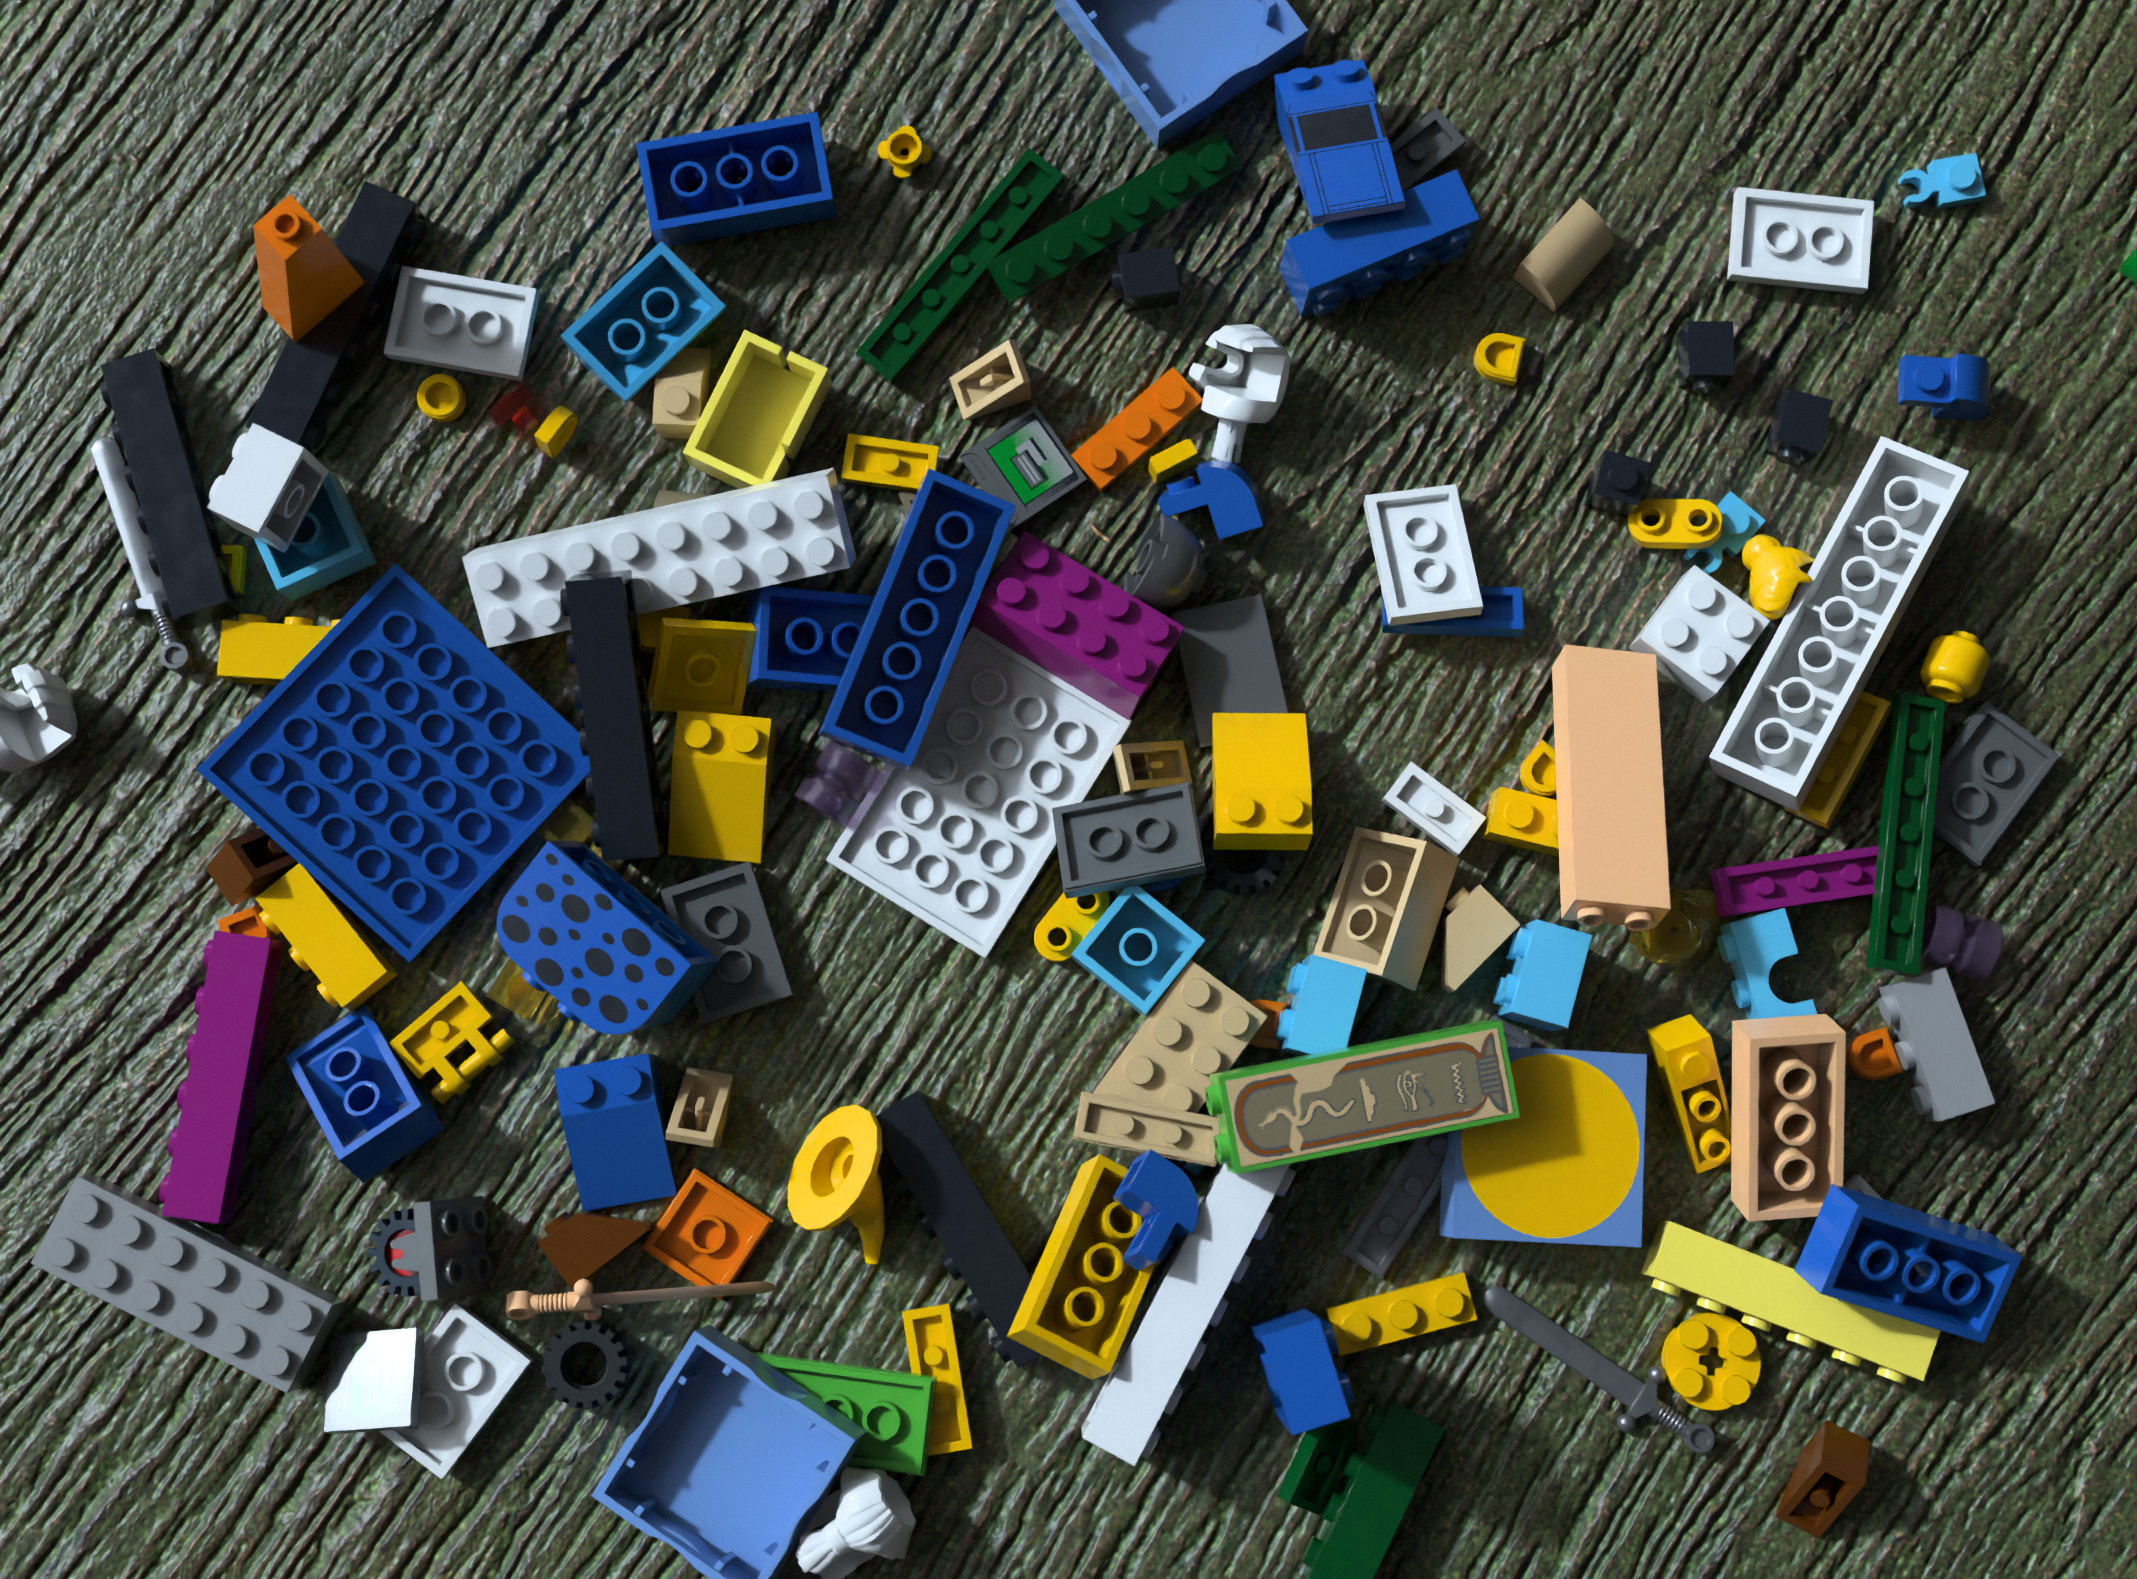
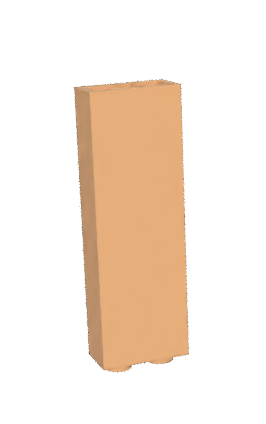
M1565 644L1552 666L1561 919L1578 921L1580 925L1588 927L1614 924L1624 925L1631 931L1650 930L1656 928L1671 909L1656 654Z

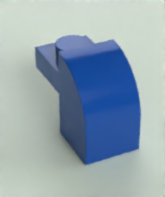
M1959 353L1952 358L1904 355L1899 360L1897 405L1932 407V418L1978 421L1988 413L1990 363L1987 360Z
M1222 460L1202 461L1196 468L1200 479L1199 482L1195 483L1193 476L1173 481L1166 485L1168 491L1164 492L1158 499L1162 514L1167 516L1208 504L1219 539L1261 527L1267 519L1258 489L1252 478L1242 468Z
M1152 1149L1134 1158L1113 1199L1144 1219L1122 1259L1136 1270H1140L1154 1263H1161L1170 1251L1174 1239L1177 1240L1193 1233L1198 1220L1199 1206L1193 1184L1187 1175L1176 1165Z

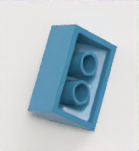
M661 241L574 322L561 337L568 350L602 384L627 403L727 308Z

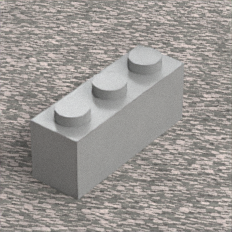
M1946 967L1930 970L1918 976L1879 987L1882 996L1878 1000L1879 1009L1884 1021L1888 1025L1892 1024L1898 1040V1043H1895V1049L1902 1068L1909 1070L1914 1088L1911 1089V1097L1918 1113L1925 1115L1927 1122L1944 1121L1995 1104Z

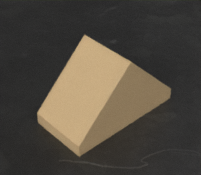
M1015 339L1007 340L949 378L963 420H971L1031 399L1030 380Z
M1183 740L1129 743L1114 746L1113 760L1121 795L1189 781L1191 786L1193 785Z
M687 1067L666 1130L665 1140L707 1147H721L733 1075Z

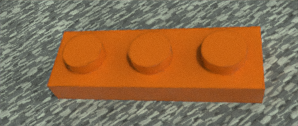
M1172 367L1070 456L1087 479L1101 493L1202 405L1203 399L1178 371Z

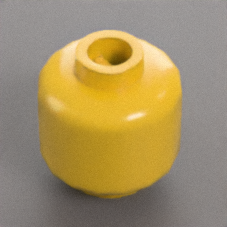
M1954 631L1952 635L1939 636L1932 641L1920 670L1921 680L1927 686L1926 690L1931 696L1948 703H1961L1963 699L1971 698L1978 693L1989 667L1990 657L1988 652L1979 645L1980 640L1975 635L1964 631Z

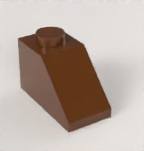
M261 828L228 840L206 869L229 904L233 906L261 894L299 862Z
M566 1211L544 1227L548 1235L538 1242V1245L570 1288L574 1289V1285L578 1280H590L652 1232L655 1226L650 1220L586 1212L576 1213L571 1217Z
M1826 1420L1804 1446L1778 1504L1775 1517L1819 1538L1866 1484L1870 1441Z

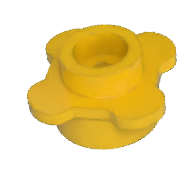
M911 126L900 127L888 137L887 141H882L878 146L879 157L891 164L894 175L899 179L909 178L915 167L919 164L928 163L932 157L930 147L922 145L915 129ZM902 149H907L909 154L903 156L900 152Z

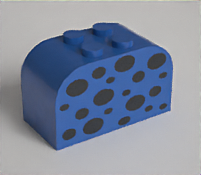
M548 841L505 895L498 910L497 933L499 941L506 954L524 970L522 977L535 989L541 992L547 990L559 1001L558 1009L572 1021L577 1023L582 1021L588 1027L605 1034H624L666 1024L682 1010L693 996V993L702 985L720 962V960L582 841Z

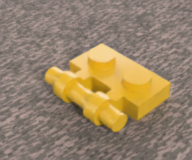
M461 981L388 1044L418 1079L423 1080L436 1069L443 1080L431 1090V1093L441 1104H444L454 1094L462 1095L472 1086L470 1081L488 1065L494 1067L504 1058L502 1053L516 1041L505 1028H502L491 1039L486 1037L481 1029L495 1017L466 982ZM469 1041L476 1052L460 1066L456 1067L449 1057Z

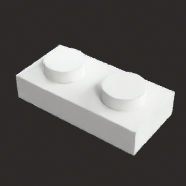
M1413 762L1408 764L1381 800L1455 856L1460 854L1486 819L1484 815Z

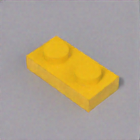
M848 433L841 480L844 483L917 493L922 478L928 469L937 471L940 449L939 446Z

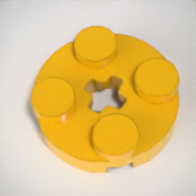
M1702 1312L1688 1317L1687 1320L1681 1322L1677 1328H1673L1667 1335L1662 1349L1661 1362L1667 1374V1381L1670 1382L1673 1390L1685 1402L1701 1409L1724 1410L1733 1405L1744 1403L1749 1398L1760 1375L1761 1358L1753 1333L1743 1327L1737 1320L1726 1315ZM1715 1347L1717 1348V1356L1723 1358L1722 1367L1715 1369L1714 1374L1707 1375V1367L1699 1364L1700 1355H1708L1710 1348Z

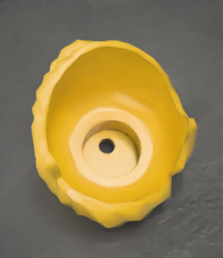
M1759 534L1748 540L1742 550V561L1744 566L1751 571L1749 577V598L1753 608L1770 621L1784 618L1792 595L1798 592L1802 583H1811L1812 579L1808 572L1815 560L1804 551L1781 546L1778 540L1769 535Z

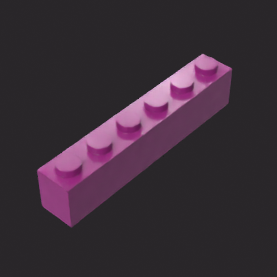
M214 931L213 940H209L205 946L203 965L207 968L204 987L199 988L194 1003L195 1014L199 1015L196 1033L190 1035L186 1046V1060L190 1062L187 1081L184 1080L181 1083L177 1094V1107L181 1109L178 1128L173 1129L168 1143V1154L173 1156L170 1173L164 1177L159 1191V1201L164 1204L163 1216L216 1224L233 1222L284 942Z

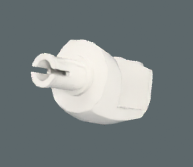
M1251 324L1225 325L1219 331H1215L1206 342V345L1227 354L1228 361L1225 367L1213 369L1193 363L1189 371V375L1205 390L1201 410L1219 418L1218 431L1211 457L1230 463H1240L1247 424L1269 422L1276 414L1283 400L1289 375L1290 357L1286 349L1264 330Z
M28 663L11 669L16 684L21 689L5 691L0 687V768L9 772H17L47 761L76 738L77 717L73 706V699L63 678L49 673L44 668Z

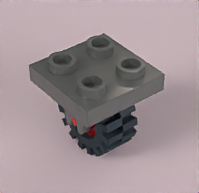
M483 1196L413 1203V1208L401 1209L400 1211H393L387 1214L389 1218L381 1219L376 1225L381 1231L372 1232L369 1240L376 1242L377 1246L376 1248H368V1257L376 1256L377 1263L369 1265L372 1273H382L376 1281L381 1287L389 1286L387 1292L393 1295L401 1294V1297L421 1295V1301H430L491 1291L490 1277L492 1265L487 1253L486 1229L488 1218L483 1206Z

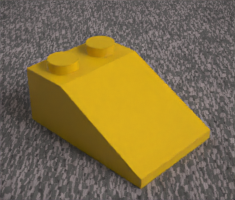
M678 710L672 755L668 855L743 863L750 861L754 864H762L777 726L772 719Z
M1212 713L1213 849L1308 850L1313 832L1312 787L1306 714Z

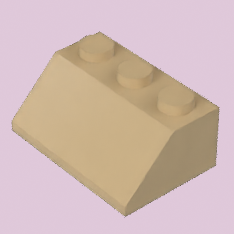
M1356 827L1313 955L1367 969L1365 978L1416 991L1460 858L1428 841Z

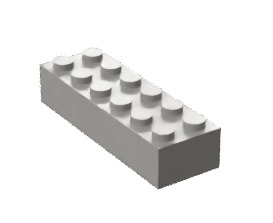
M98 1175L76 1177L31 1264L286 1393L303 1388L347 1302L346 1300L183 1218L163 1216V1208Z

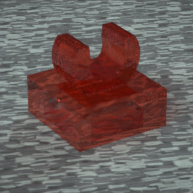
M523 382L516 385L486 411L498 426H501L510 418L524 435L539 424L537 419L524 406L535 396Z

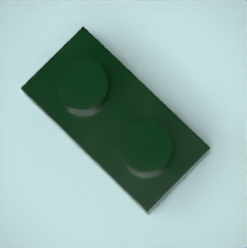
M1342 1419L1305 1431L1277 1497L1289 1504L1320 1515L1359 1426L1346 1419Z

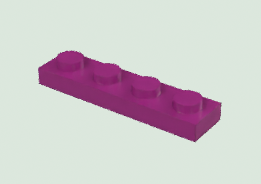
M1878 846L1711 871L1719 918L1871 896L1874 894Z

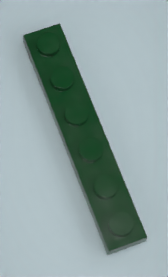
M1218 128L990 260L986 266L1010 305L1237 173L1241 166Z
M1028 148L855 352L856 358L892 386L989 271L986 264L1008 249L1063 184L1064 175L1036 152Z
M1903 692L1893 696L1866 969L1905 977L1919 975L1945 701Z

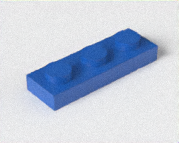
M1479 586L1483 602L1481 615L1389 626L1382 595V633L1521 637L1524 630L1522 588Z

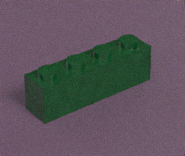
M1389 1398L1386 1399L1383 1407L1378 1404L1375 1405L1364 1428L1365 1431L1370 1433L1362 1451L1357 1448L1352 1451L1345 1465L1343 1474L1349 1478L1341 1494L1333 1492L1325 1506L1322 1518L1327 1520L1323 1532L1320 1538L1312 1536L1303 1552L1301 1563L1306 1565L1303 1573L1307 1579L1374 1578L1445 1428Z

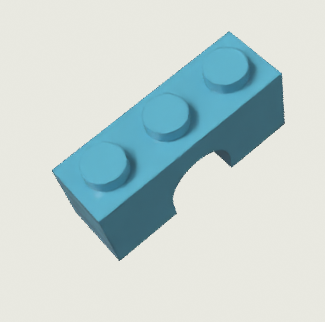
M1785 908L1719 926L1722 934L1717 938L1719 951L1724 962L1731 963L1735 976V981L1731 982L1733 997L1737 1006L1740 1009H1745L1747 1019L1817 1014L1813 999L1786 1003L1778 999L1769 986V972L1774 963L1783 957L1798 953Z

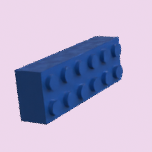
M928 469L915 495L818 734L819 736L902 770H907L912 766L1016 505L935 470Z

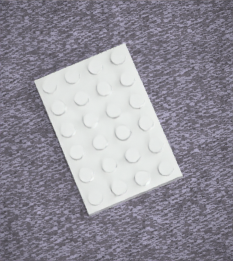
M972 626L958 649L912 766L907 770H902L886 763L826 861L986 959L1057 845L1052 808L1080 803L1085 800L1112 756L1114 746L1119 745L1132 720L1125 719Z

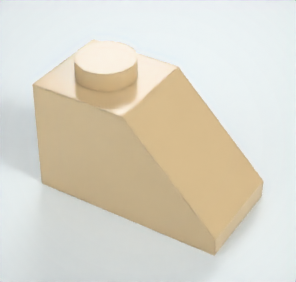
M685 347L656 375L652 424L660 438L690 439L708 403L710 348Z
M1480 884L1470 892L1463 886L1444 905L1449 913L1441 920V987L1447 993L1455 991L1521 925Z

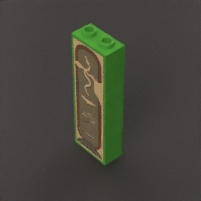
M1485 1020L1209 1074L1211 1086L1205 1087V1098L1209 1114L1211 1116L1217 1115L1220 1130L1219 1135H1214L1216 1156L1219 1164H1226L1227 1171L1234 1174L1520 1118L1502 1021Z

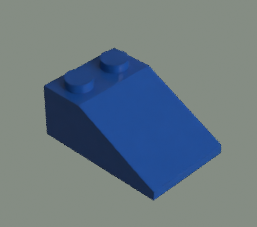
M366 1004L285 1056L338 1160L363 1183L444 1130L425 1093L404 1061L388 1044L391 1041Z
M647 1053L554 1069L562 1124L583 1211L677 1195L670 1140H665L668 1125L657 1055Z

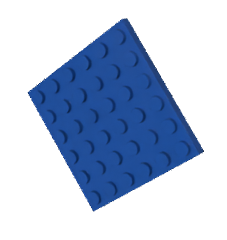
M396 563L196 769L409 963L583 781L587 774L591 772L589 756H583L581 752L580 733Z

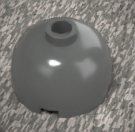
M1160 514V519L1155 517L1144 531L1133 556H1139L1135 567L1136 576L1127 571L1123 590L1154 609L1173 608L1181 604L1190 592L1199 593L1208 573V569L1202 567L1204 552L1199 537L1190 527L1165 514Z

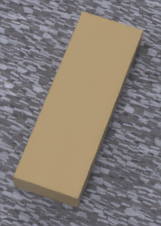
M1082 1091L1073 1139L1141 1153L1152 1149L1162 1157L1215 1167L1217 1156L1214 1147V1135H1219L1220 1130L1217 1117Z

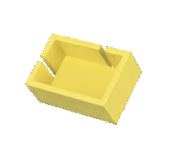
M744 330L683 450L688 464L738 489L785 479L790 470L786 456L793 460L795 459L832 385L828 368L790 351L786 358L781 346ZM787 363L790 371L784 369Z

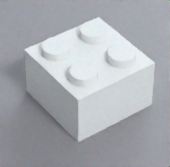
M252 423L248 433H243L237 439L232 450L233 460L225 475H220L213 483L209 493L210 503L207 508L236 530L285 553L329 470L304 447Z
M1694 565L1679 579L1629 646V649L1633 652L1656 654L1657 669L1704 703L1719 691L1770 620Z

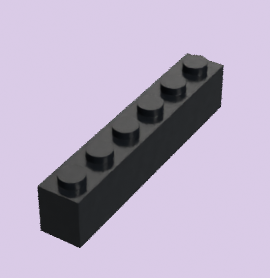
M364 181L334 244L365 283L296 343L289 336L246 424L248 429H250L252 423H255L304 447L310 454L313 449L316 450L321 446L327 432V425L325 423L332 409L338 408L345 397L347 377L352 367H358L366 352L365 340L372 326H378L386 310V303L384 301L391 286L395 287L398 285L401 268L405 266L404 259L411 245L416 246L423 235L425 228L423 220L425 217L415 202Z
M154 348L102 364L101 369L105 382L100 383V391L107 407L110 410L113 409L117 423L112 425V433L119 449L126 453L129 465L124 466V475L133 493L137 492L141 507L135 510L136 518L145 535L149 534L153 549L149 550L147 555L154 574L157 577H161L165 592L160 593V602L164 613L169 620H175L188 631L241 614L212 511L207 508L210 502L170 364Z
M620 570L576 574L565 581L566 588L561 589L560 603L563 615L565 617L570 616L572 635L567 637V654L570 663H576L578 682H574L573 697L576 709L583 711L585 728L580 729L579 739L583 756H589L591 774H587L586 777L587 797L589 802H595L597 820H593L592 824L593 842L596 848L601 847L603 861L659 857L668 845L632 571Z
M917 1090L876 1116L882 1129L881 1158L888 1154L890 1155L898 1171L891 1175L905 1199L914 1195L923 1210L916 1217L930 1240L938 1236L946 1248L947 1253L942 1255L941 1259L955 1281L963 1277L972 1291V1294L967 1296L966 1300L979 1322L988 1318L997 1335L991 1338V1342L1005 1364L1013 1360L1019 1369L1041 1355L1007 1337L1032 1276L921 1092Z

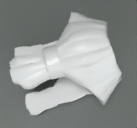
M846 1466L841 1475V1489L826 1497L806 1531L800 1536V1544L795 1553L799 1560V1565L804 1572L820 1574L822 1579H843L854 1571L858 1565L872 1559L876 1554L891 1560L896 1558L905 1559L910 1537L916 1523V1519L911 1512L910 1501L903 1494L898 1481L887 1476L885 1471ZM828 1523L824 1528L812 1531L815 1527Z

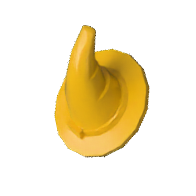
M859 1105L843 1106L824 1117L805 1139L794 1160L788 1181V1208L794 1222L810 1232L828 1231L848 1218L853 1226L859 1230L865 1263L875 1265L879 1263L885 1235L884 1200L881 1179L877 1171L882 1154V1129L875 1114Z

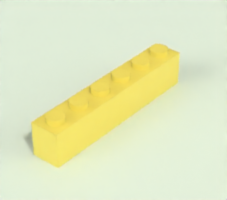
M1659 1221L1641 1274L1654 1278L1652 1288L1678 1298L1681 1290L1699 1296L1696 1303L1698 1306L1724 1315L1726 1307L1744 1313L1741 1320L1742 1323L1766 1332L1770 1331L1773 1324L1789 1331L1786 1340L1813 1350L1817 1342L1834 1348L1831 1357L1856 1367H1860L1862 1359L1879 1365L1877 1375L1905 1385L1907 1377L1924 1381L1941 1330L1822 1295L1798 1275L1793 1268L1671 1221Z

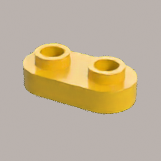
M1646 499L1639 502L1638 507L1628 516V527L1632 539L1638 545L1645 548L1703 549L1713 545L1721 536L1723 529L1720 510L1715 504L1704 499ZM1649 515H1655L1660 518L1659 522L1654 526L1645 525L1643 520ZM1697 515L1704 516L1707 519L1706 523L1702 526H1693L1690 520Z
M1108 891L1092 894L1095 897L1096 903L1090 909L1081 908L1077 903L1078 897L1066 899L1063 892L1035 929L1034 943L1039 954L1052 962H1063L1070 959L1073 951L1109 908L1110 897ZM1054 929L1063 930L1067 936L1066 942L1061 946H1054L1048 940L1049 933Z

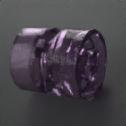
M829 740L816 760L819 771L817 774H807L794 796L824 817L846 828L859 808L856 797L869 792L880 771L855 753Z
M1936 903L1932 904L1925 913L1920 963L1937 968H1945L1952 964L1953 970L1957 974L1980 981L1985 980L1991 973L2000 952L2003 936L2002 925L2000 922L1972 915L1965 920L1960 910Z

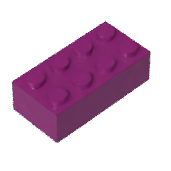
M1026 531L980 596L970 624L1127 720H1130L1174 652L1185 628Z

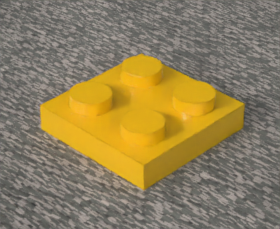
M661 618L648 691L650 710L669 712L687 710L741 715L757 633L754 625L745 622Z

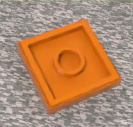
M694 1168L641 1249L697 1286L732 1284L775 1220L698 1168ZM724 1296L715 1298L721 1301L724 1298Z

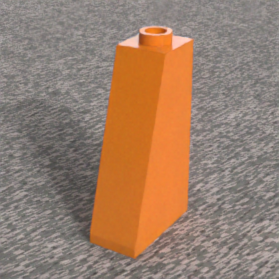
M291 194L253 225L263 308L295 343L365 283L325 231Z

